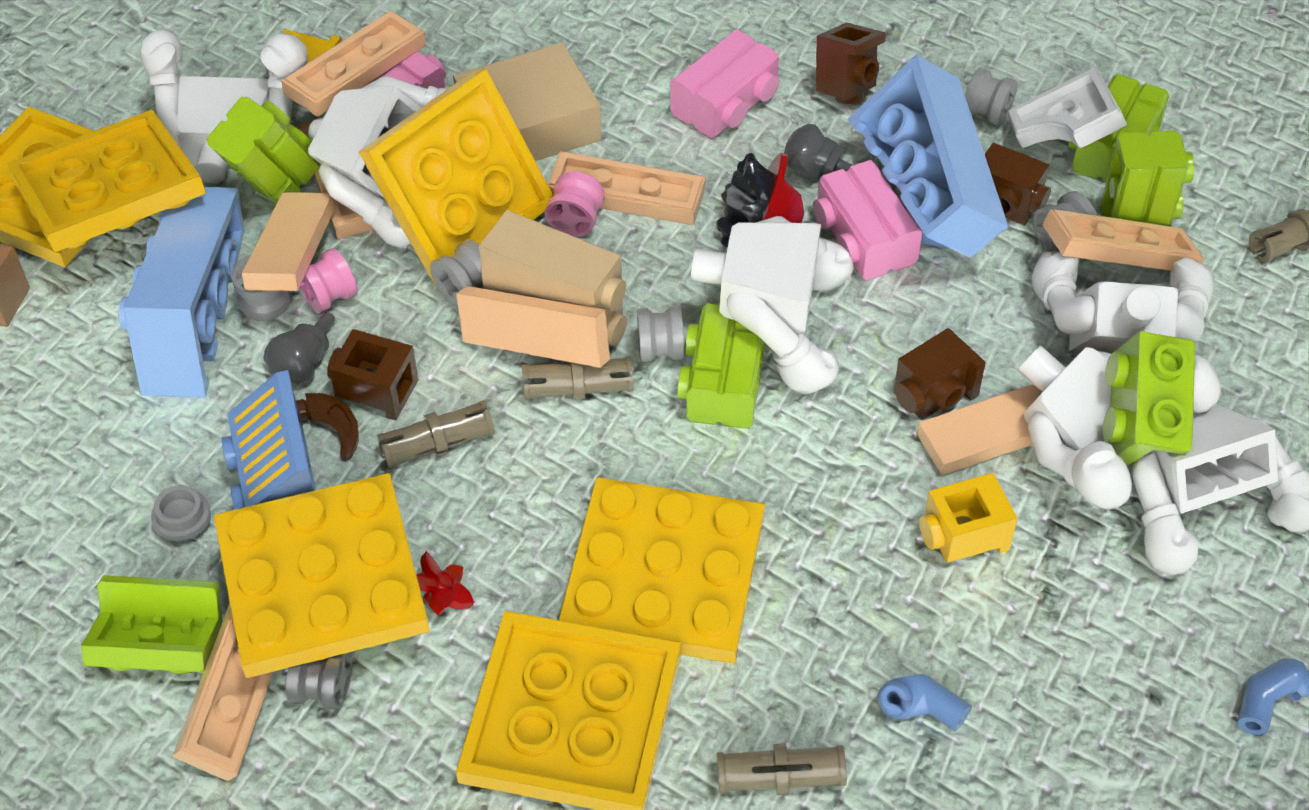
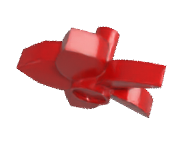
M425 551L420 559L424 574L418 573L416 576L420 591L426 592L423 598L429 604V607L437 615L443 613L448 607L453 609H469L475 602L469 590L460 583L464 567L452 564L442 571L434 558Z

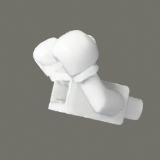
M167 29L152 31L142 40L140 57L149 75L150 86H154L158 118L199 173L202 181L212 184L222 182L226 177L227 170L232 168L207 145L206 138L220 121H227L226 114L240 97L247 96L260 106L266 100H269L291 119L294 101L283 94L281 80L308 63L307 46L297 36L286 33H278L270 37L261 51V61L269 70L268 79L180 76L179 79L178 63L182 61L183 48L177 35Z
M384 76L360 89L342 90L335 95L325 116L316 118L310 124L308 136L312 142L308 148L309 156L321 164L318 173L327 192L334 200L364 217L363 222L372 226L388 245L404 248L411 245L387 201L383 199L384 196L360 156L359 151L447 89H438L432 86L426 89L393 77Z
M775 216L756 223H737L731 228L727 253L695 249L691 281L721 285L719 312L724 317L737 321L756 334L774 351L773 358L777 362L778 372L790 389L806 394L831 385L838 374L839 361L832 351L817 347L805 336L812 291H830L843 284L849 278L854 269L853 260L849 252L838 243L820 238L821 224L791 223L781 216Z
M1054 250L1043 253L1035 264L1032 274L1033 290L1045 307L1052 312L1056 326L1060 331L1069 334L1068 353L1080 354L1086 347H1090L1098 352L1103 351L1112 354L1139 331L1190 339L1196 342L1203 334L1204 317L1207 314L1208 306L1215 291L1214 277L1209 267L1188 257L1173 263L1169 287L1097 282L1076 297L1075 291L1077 287L1075 282L1078 275L1080 258L1062 256L1060 251Z
M1039 346L1018 369L1021 374L1042 392L1023 414L1028 423V431L1038 462L1044 467L1064 476L1066 482L1075 488L1090 504L1107 510L1120 507L1130 497L1132 480L1123 459L1116 455L1112 445L1104 441L1102 435L1103 421L1107 410L1110 408L1111 387L1107 386L1105 382L1106 364L1111 353L1098 352L1094 348L1086 347L1065 367L1045 348ZM1195 355L1193 412L1201 413L1210 410L1216 405L1221 395V387L1215 367L1206 359Z
M1216 404L1206 412H1193L1192 449L1189 452L1181 455L1152 450L1133 463L1132 478L1144 511L1141 519L1145 527L1144 543L1146 558L1155 570L1166 575L1184 574L1197 561L1198 540L1193 531L1184 528L1179 513L1182 514L1263 486H1267L1273 496L1267 512L1271 522L1280 527L1284 526L1290 532L1303 533L1309 530V473L1304 470L1299 461L1292 462L1277 439L1275 429L1261 419L1250 418Z

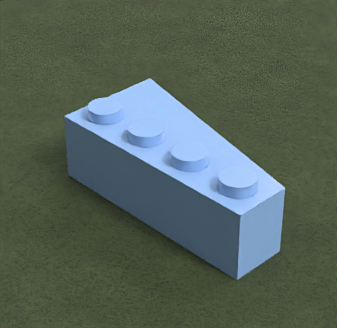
M916 54L848 118V121L854 129L863 134L865 137L864 145L871 154L879 158L884 166L882 172L889 182L897 185L902 193L900 199L924 235L971 258L1009 226L960 79Z
M204 187L206 194L191 199L185 206L177 209H165L160 212V225L156 234L149 236L145 259L142 265L135 267L133 286L128 297H122L119 305V323L123 330H128L141 396L206 398L209 379L205 375L203 362L215 361L218 348L217 338H214L216 319L225 318L228 305L227 281H232V270L238 262L245 232L238 188Z

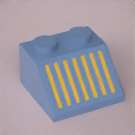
M288 370L276 372L228 413L231 436L221 437L228 471L238 469L240 485L230 487L234 510L316 490L304 429Z

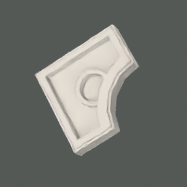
M1097 67L1006 112L1022 148L1041 141L1060 139L1071 141L1080 149L1127 126L1119 106Z

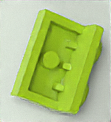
M1139 331L1110 355L1105 369V382L1107 386L1111 387L1110 408L1104 417L1102 435L1104 441L1112 445L1116 455L1120 456L1126 465H1131L1152 450L1183 455L1192 449L1195 376L1194 341Z
M109 575L101 577L97 584L100 613L81 644L83 666L108 667L116 671L130 669L164 670L174 674L204 672L222 625L220 588L217 582Z

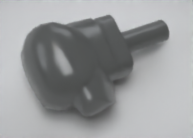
M807 124L796 129L789 137L785 146L784 153H787L789 157L787 164L796 175L806 179H819L823 175L841 169L848 171L850 166H853L843 160L846 148L838 145L837 142L830 138L824 137L820 129L814 124Z
M325 312L314 326L305 323L298 324L294 330L272 338L265 348L263 356L268 372L273 376L276 372L288 370L291 383L311 381L315 374L314 366L321 360L329 348V341L325 333L335 322L334 315Z

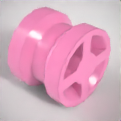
M573 171L560 175L554 186V196L551 197L545 209V218L549 225L574 237L589 234L596 222V212L602 206L605 198V191L602 185L594 177L581 172Z
M335 248L323 252L319 261L309 265L299 287L308 304L318 314L330 309L332 301L338 298L350 299L358 293L355 278L347 262Z

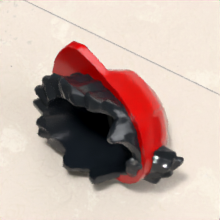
M754 153L746 154L743 161L738 162L737 171L733 172L731 183L727 184L725 191L721 193V198L725 203V217L718 219L716 225L717 229L723 234V237L720 239V243L728 248L731 228L737 223H756L775 216L784 217L791 223H802L804 208L801 194L784 179L789 158L787 153H779L768 169L758 162Z

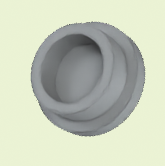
M184 485L172 486L161 492L155 500L151 513V520L156 532L161 537L171 541H185L196 537L207 527L211 517L207 499L195 489Z

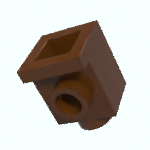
M846 22L817 35L816 92L834 96L835 100L842 104H858L863 102L865 91L876 86V78L879 72L877 46L886 42V32Z
M993 142L985 153V157L1005 217L1025 226L1032 214L1034 215L1037 209L1047 205L1051 188L1045 186L1049 164Z
M947 328L898 358L893 393L906 411L915 413L921 420H924L939 409L948 410L961 400L963 395L970 401L978 397L986 362L950 328Z
M352 329L342 348L338 347L333 351L327 367V375L332 381L335 397L385 411L386 418L392 420L398 419L419 380L412 345Z

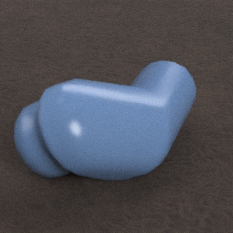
M1283 658L1250 676L1246 682L1237 721L1238 727L1253 735H1264L1269 731L1276 700L1285 695L1295 701L1300 700L1301 696L1307 698L1309 696V670H1306L1305 664L1296 659Z
M924 674L905 676L887 681L878 693V703L881 710L887 716L895 719H904L930 714L954 731H957L963 725L972 710V705Z

